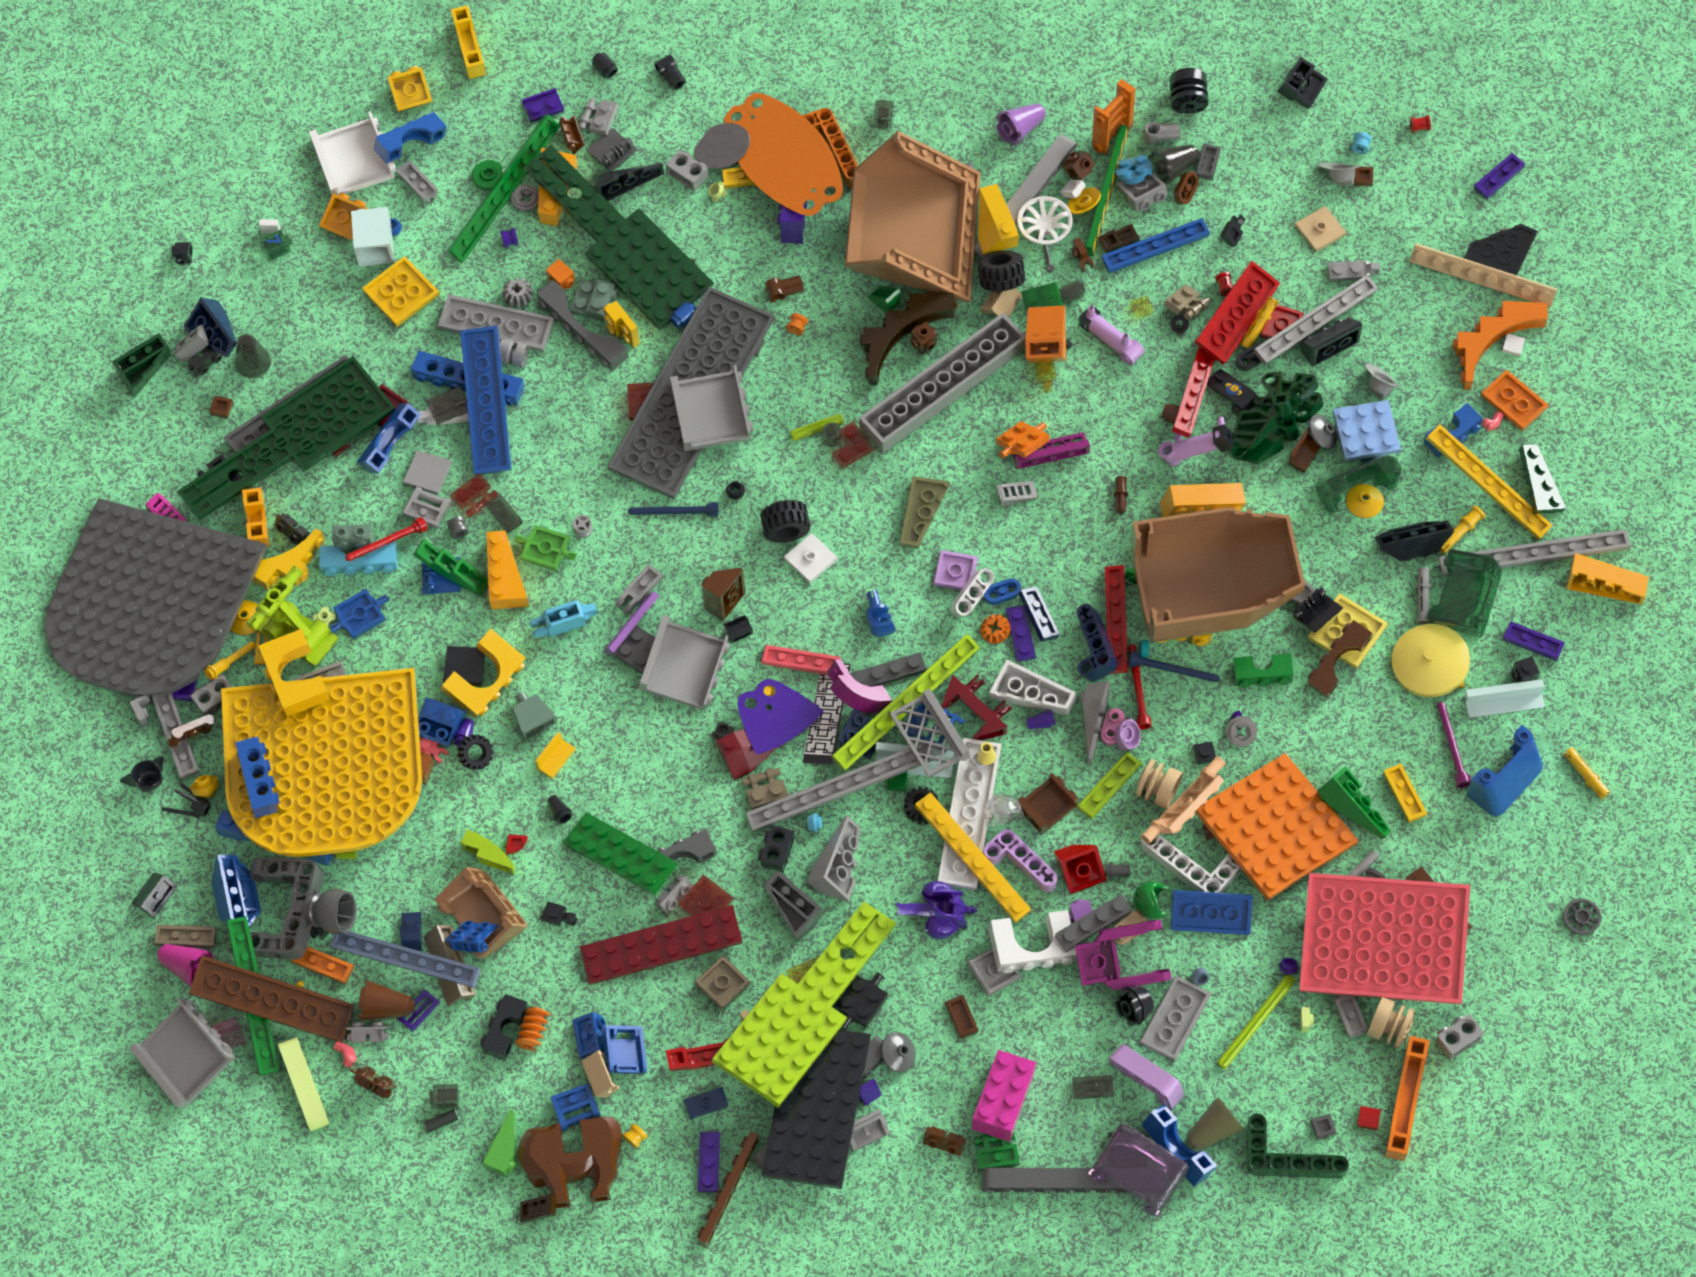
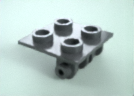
M614 128L609 130L608 135H603L586 149L609 171H613L637 151L632 145V139L630 137L624 138Z

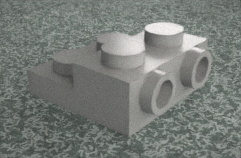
M1153 172L1150 176L1149 174L1145 176L1144 181L1137 184L1128 185L1122 180L1116 183L1117 189L1127 198L1128 204L1136 212L1140 210L1145 211L1150 205L1156 202H1163L1168 196L1166 185Z

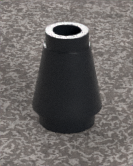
M557 795L550 796L547 802L554 820L559 824L568 822L572 817L571 809Z

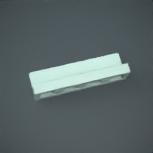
M1543 679L1466 690L1464 699L1468 717L1473 718L1544 708L1545 704L1542 695L1544 688Z
M877 742L875 761L910 747L909 745ZM931 748L933 755L940 757L942 751L937 748ZM947 750L946 753L944 752L943 758L953 759L954 752ZM934 760L927 763L928 769L931 771L936 768L939 761ZM953 765L935 774L933 777L951 778ZM922 766L908 771V774L927 776Z

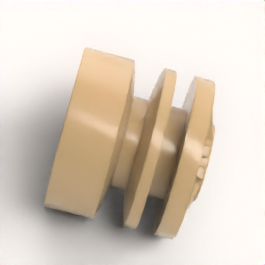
M1151 759L1141 773L1137 784L1136 796L1141 798L1146 791L1145 800L1149 801L1154 794L1156 795L1154 804L1168 809L1178 790L1183 772L1170 767L1166 774H1164V764L1160 763L1156 769L1157 761Z
M1382 997L1367 1036L1380 1040L1384 1033L1388 1034L1386 1044L1390 1045L1392 1038L1395 1037L1397 1040L1394 1047L1399 1049L1401 1044L1407 1039L1413 1024L1415 1010L1410 1008L1407 1016L1402 1015L1405 1009L1404 1005L1400 1007L1398 1012L1393 1011L1395 1002Z

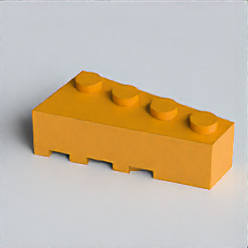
M559 152L577 170L576 155ZM539 185L538 215L540 223L558 226L563 208Z
M1242 483L1170 485L1160 501L1163 517L1232 507L1236 511H1241L1246 504Z
M506 531L486 532L491 610L529 607L528 598Z
M1575 553L1569 570L1566 589L1643 604L1649 577Z

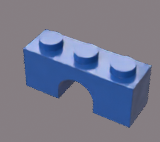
M1467 403L1453 413L1452 422L1457 429L1448 432L1463 444L1468 435L1471 433L1474 435L1481 429L1483 418ZM1434 427L1425 434L1424 443L1439 458L1443 454L1426 440L1427 436L1436 428Z

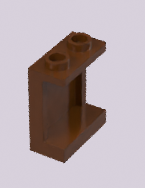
M1053 773L1049 775V779L1027 797L1021 796L1016 800V808L1041 835L1074 810L1078 803V797L1074 791L1068 790L1064 786V781Z

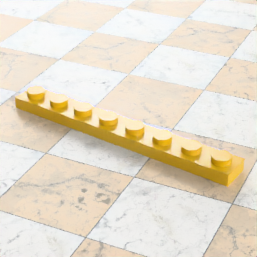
M1439 424L1427 436L1426 440L1538 540L1553 526L1541 514H1533V507L1442 425Z
M931 792L915 803L917 810L1015 923L1031 912V908Z

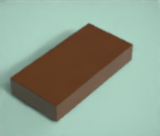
M964 995L945 1002L960 1039L979 1032Z

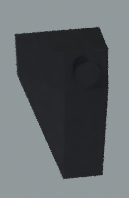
M662 163L605 172L592 177L589 183L607 201H610L663 175Z

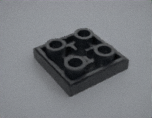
M447 646L443 682L445 683L455 671L469 684L482 686L485 654L477 647Z

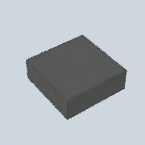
M1330 1114L1310 1120L1317 1140L1337 1134Z

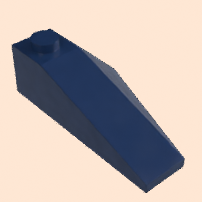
M200 297L185 322L184 328L188 333H191L199 325H202L209 342L207 346H210L221 355L229 357L237 341L227 313L218 300Z

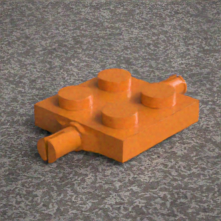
M1020 421L996 438V444L1004 448L999 452V456L1004 459L1009 454H1016L1026 458L1049 441V434L1043 432L1047 425L1041 422L1036 427Z

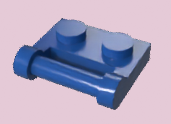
M588 1083L550 1097L562 1131L569 1130L568 1127L579 1124L582 1119L601 1117ZM587 1106L591 1107L590 1111L566 1120L563 1116Z

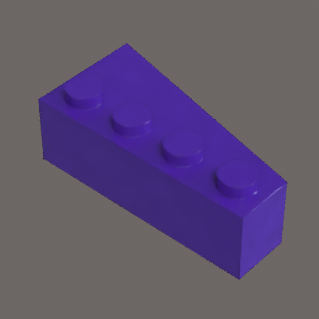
M807 201L803 204L805 209H807ZM779 203V210H782V212L778 214L777 225H781V242L803 244L805 215L794 212Z

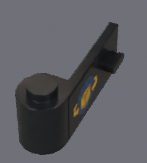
M1221 368L1208 379L1207 386L1231 402V410L1236 416L1239 415V411L1255 408L1254 399L1258 395Z

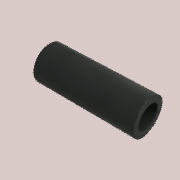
M452 1109L424 1121L428 1133L457 1121L458 1117L455 1110Z

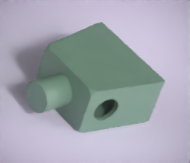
M523 691L515 696L518 704L513 707L524 740L557 723L554 713L538 695L528 698Z

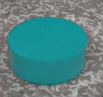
M1140 640L1138 647L1139 655L1148 658L1149 642L1148 640Z

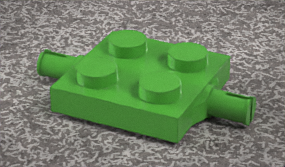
M534 525L532 532L527 538L516 534L514 542L524 545V551L521 555L522 561L557 571L560 562L564 558L575 561L577 553L567 551L570 541L569 535Z

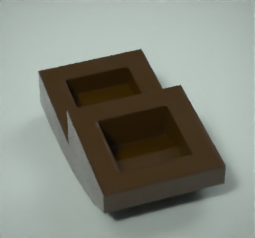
M1132 223L1116 232L1113 229L1098 237L1106 253L1140 241Z

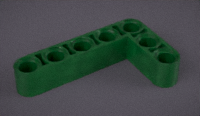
M1258 1113L1250 1116L1247 1125V1169L1252 1175L1342 1178L1347 1174L1349 1161L1341 1155L1267 1153L1266 1118ZM1259 1122L1262 1127L1254 1128L1252 1123ZM1252 1142H1260L1262 1147L1255 1148L1252 1146ZM1259 1161L1262 1167L1255 1168L1252 1162ZM1280 1162L1283 1167L1277 1169L1272 1165V1163ZM1299 1162L1303 1165V1168L1296 1169L1293 1163ZM1320 1163L1324 1168L1317 1170L1313 1164ZM1341 1164L1344 1169L1341 1171L1336 1170L1334 1165Z

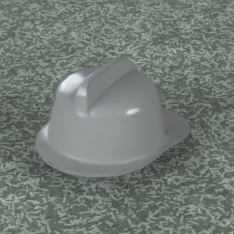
M1334 162L1317 164L1320 168L1328 169L1331 180L1340 186L1352 185L1356 168L1360 167V165Z
M1373 364L1365 365V368L1370 373L1368 386L1374 395L1384 399L1392 393L1395 387H1400L1388 373Z

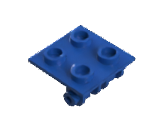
M422 562L423 595L461 592V586L445 578Z
M465 921L445 939V942H450L449 946L453 950L483 953L488 948L484 940L499 925L490 924L489 922L475 923L473 921Z

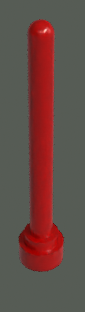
M422 517L413 520L411 526L347 554L345 559L346 561H352L409 534H421L428 530L427 524Z
M1130 644L1128 647L1129 655L1131 651L1137 652L1136 645ZM1139 666L1131 667L1139 714L1136 723L1140 730L1150 729L1152 722L1149 715L1146 714Z

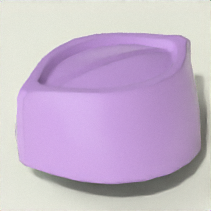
M1124 719L1115 731V740L1119 750H1130L1139 745L1141 739L1139 726L1133 719Z

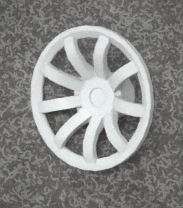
M1041 196L1033 198L1022 206L1018 214L1019 230L1025 238L1036 244L1050 245L1057 243L1068 235L1072 227L1073 220L1070 209L1065 203L1054 197ZM1044 201L1053 202L1048 214L1045 211ZM1039 202L1041 214L1039 215L1030 205ZM1058 205L1064 209L1065 212H1061L1053 217ZM1025 210L1030 211L1035 219L1023 217ZM1063 217H1068V225L1056 222ZM1022 222H1028L1034 226L1025 231ZM1062 228L1065 231L1058 237L1054 229ZM1033 231H1036L1039 235V238L1035 239L1031 237L1029 234ZM1050 235L1054 238L1052 240H1043V237Z

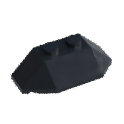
M1448 520L1441 522L1427 521L1387 530L1375 536L1374 539L1380 550L1398 561H1409L1413 558L1427 557L1437 553L1452 536L1454 529Z

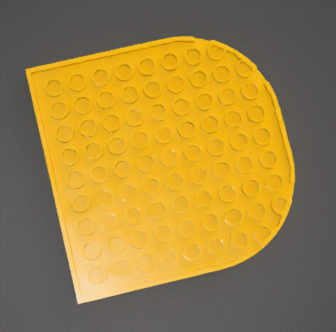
M414 668L323 677L322 680L331 700L289 717L286 716L285 711L280 712L276 702L280 700L279 696H274L270 687L273 683L221 688L226 800L231 816L239 830L259 847L279 855L292 857L357 851L378 844L394 834L412 814L418 802L422 786ZM310 679L296 680V681H286V682H287V683H290V684H299V683H303V682H305V681H308V680H310ZM258 736L260 743L264 742L267 754H264V759L269 760L271 771H268V775L273 776L276 787L272 788L273 793L278 794L280 804L276 805L278 812L255 818L235 742Z

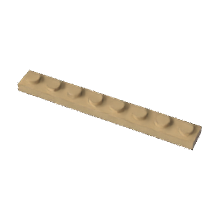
M1417 243L1414 246L1409 261L1532 302L1547 303L1548 307L1552 306L1557 288Z

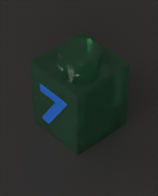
M281 229L261 238L263 247L271 261L291 252L289 245L292 243L288 235H284Z

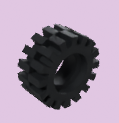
M468 735V737H464L463 741L458 743L460 745L456 749L458 750L456 755L460 759L458 761L468 769H483L493 759L491 757L494 754V751H492L493 745L484 736ZM472 745H478L482 750V755L477 760L469 757L468 750Z
M918 786V790L912 788V792L909 791L907 797L905 796L904 812L907 814L908 819H912V822L918 821V824H921V822L928 823L923 815L914 808V803L930 792L938 800L937 794H934L932 789L929 791L928 787L922 789V786Z

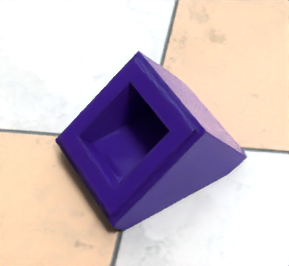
M873 1078L861 1087L860 1099L865 1106L882 1096Z

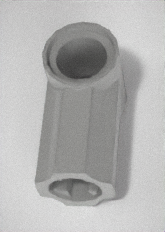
M1149 122L1144 129L1143 140L1149 145L1156 144L1158 141L1180 139L1178 123L1158 124L1156 122Z

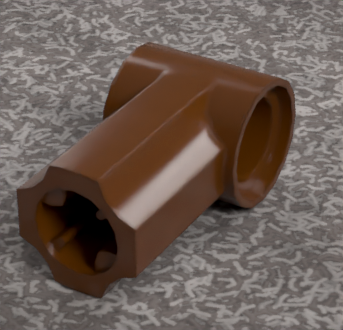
M800 275L783 280L772 278L765 282L771 302H775L778 299L781 301L785 296L804 292Z

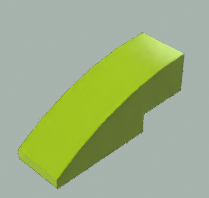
M468 829L466 830L461 841L463 850L477 854L478 863L513 875L515 874L514 864L499 847L485 837Z

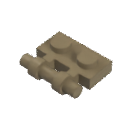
M1185 284L1165 300L1164 306L1177 315L1183 312L1185 319L1189 320L1190 318H1195L1199 311L1205 310L1210 303V299L1208 297L1198 299L1200 293Z
M769 768L763 773L756 775L753 773L749 777L742 779L744 786L752 785V789L746 790L752 810L789 796L783 779L778 781L774 779V777L781 775L779 768ZM768 779V784L758 786L757 782Z

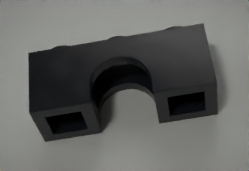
M507 994L498 1001L496 1006L497 1013L495 1017L490 1019L488 1025L490 1029L487 1035L482 1037L480 1043L484 1054L506 1061L513 1041L511 1037L502 1033V1029L508 1023L522 1024L525 1010L529 1009L527 1001Z

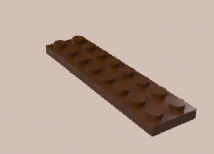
M203 955L200 958L189 991V995L342 1043L355 1006L354 1004Z

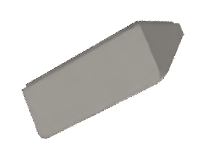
M199 325L176 344L174 356L182 362H187L208 345V338L202 325Z

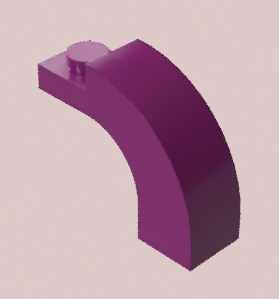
M841 659L835 660L827 671L828 676L833 682L830 687L831 691L843 703L855 710L865 713H879L892 701L883 685L869 687L857 682L850 675Z

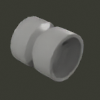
M502 339L500 341L501 362L505 364L512 362L514 366L524 367L528 357L529 345L521 342L514 344L512 340Z

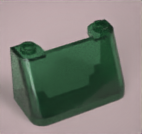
M1390 455L1373 457L1319 479L1315 490L1328 515L1338 512L1337 504L1342 501L1340 494L1344 493L1346 489L1372 480L1375 487L1381 485L1386 487L1388 491L1397 488L1401 466L1397 459Z
M1449 549L1448 555L1444 558V566H1446L1448 576L1439 605H1433L1429 609L1428 620L1432 624L1443 625L1454 631L1482 638L1500 583L1502 569L1493 556Z

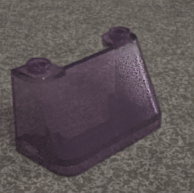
M1119 1124L1110 1135L1088 1173L1097 1182H1107L1110 1179L1144 1201V1211L1158 1218L1189 1170V1166L1183 1160L1130 1126Z

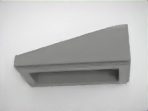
M1033 481L996 486L1001 507L1038 499ZM1026 487H1029L1031 494L1027 495ZM1018 489H1022L1023 495H1020ZM1015 490L1016 496H1013L1011 491ZM1005 492H1008L1009 497H1005Z

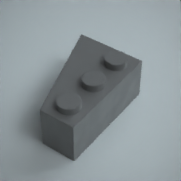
M778 870L765 884L766 889L794 937L799 942L823 916V909Z

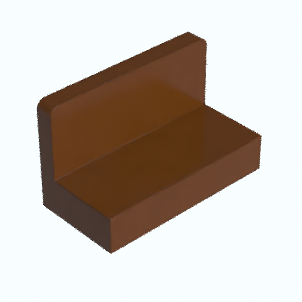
M1307 427L1290 454L1288 465L1303 473L1307 471L1321 448L1310 435L1309 427Z

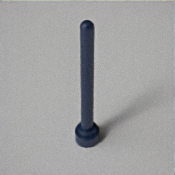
M710 502L706 506L633 507L628 509V513L630 515L706 513L710 517H718L719 505L718 502Z
M1131 651L1128 660V666L1131 667L1144 665L1212 682L1220 680L1219 675L1144 658L1142 655H1139V652Z

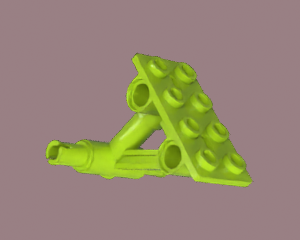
M293 566L284 578H280L267 592L266 596L257 605L255 614L246 624L250 629L254 627V631L257 630L271 640L302 629L312 653L300 658L316 667L338 641V637L330 632L329 627L324 622L318 619L313 622L300 614L298 608L293 603L287 600L284 601L292 592L294 583L303 574L300 568Z

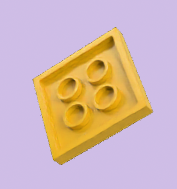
M405 256L362 288L366 296L396 327L400 326L440 295L431 282Z

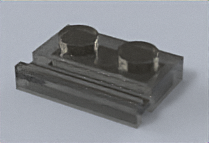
M460 386L426 400L436 425L468 413L467 399Z

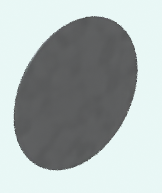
M722 123L715 125L707 130L695 146V157L698 162L704 163L708 168L728 167L739 161L747 152L750 144L749 134L738 124Z

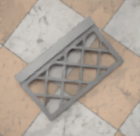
M931 689L924 691L922 696L890 713L892 720L928 778L961 760L964 762L970 758L969 750ZM921 702L926 707L924 714L914 712L915 706ZM901 713L909 714L907 723L900 722L896 716ZM912 715L923 718L921 726L910 724ZM926 718L935 721L934 729L923 727ZM908 728L919 730L917 739L907 735ZM922 731L932 733L930 742L920 740ZM935 734L945 737L944 745L933 743ZM918 743L929 746L927 754L918 753ZM931 747L942 749L940 757L929 755ZM945 750L953 751L956 757L948 760L944 759L943 755ZM928 759L939 761L936 768L931 771L928 769Z

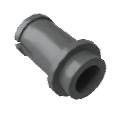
M1110 862V864L1105 866V875L1109 876V878H1112V876L1130 877V865H1114Z

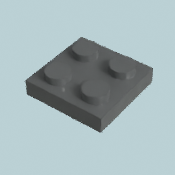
M636 625L613 653V656L643 675L655 637Z

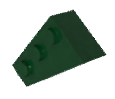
M158 333L113 360L112 364L133 398H135L171 356V352L161 334Z

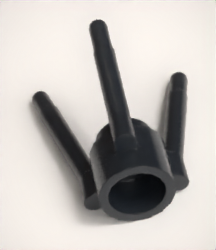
M182 783L180 786L195 798L178 789H175V793L192 802L190 808L193 812L162 807V811L193 816L199 819L200 815L206 816L211 803L207 799L193 795L192 790Z

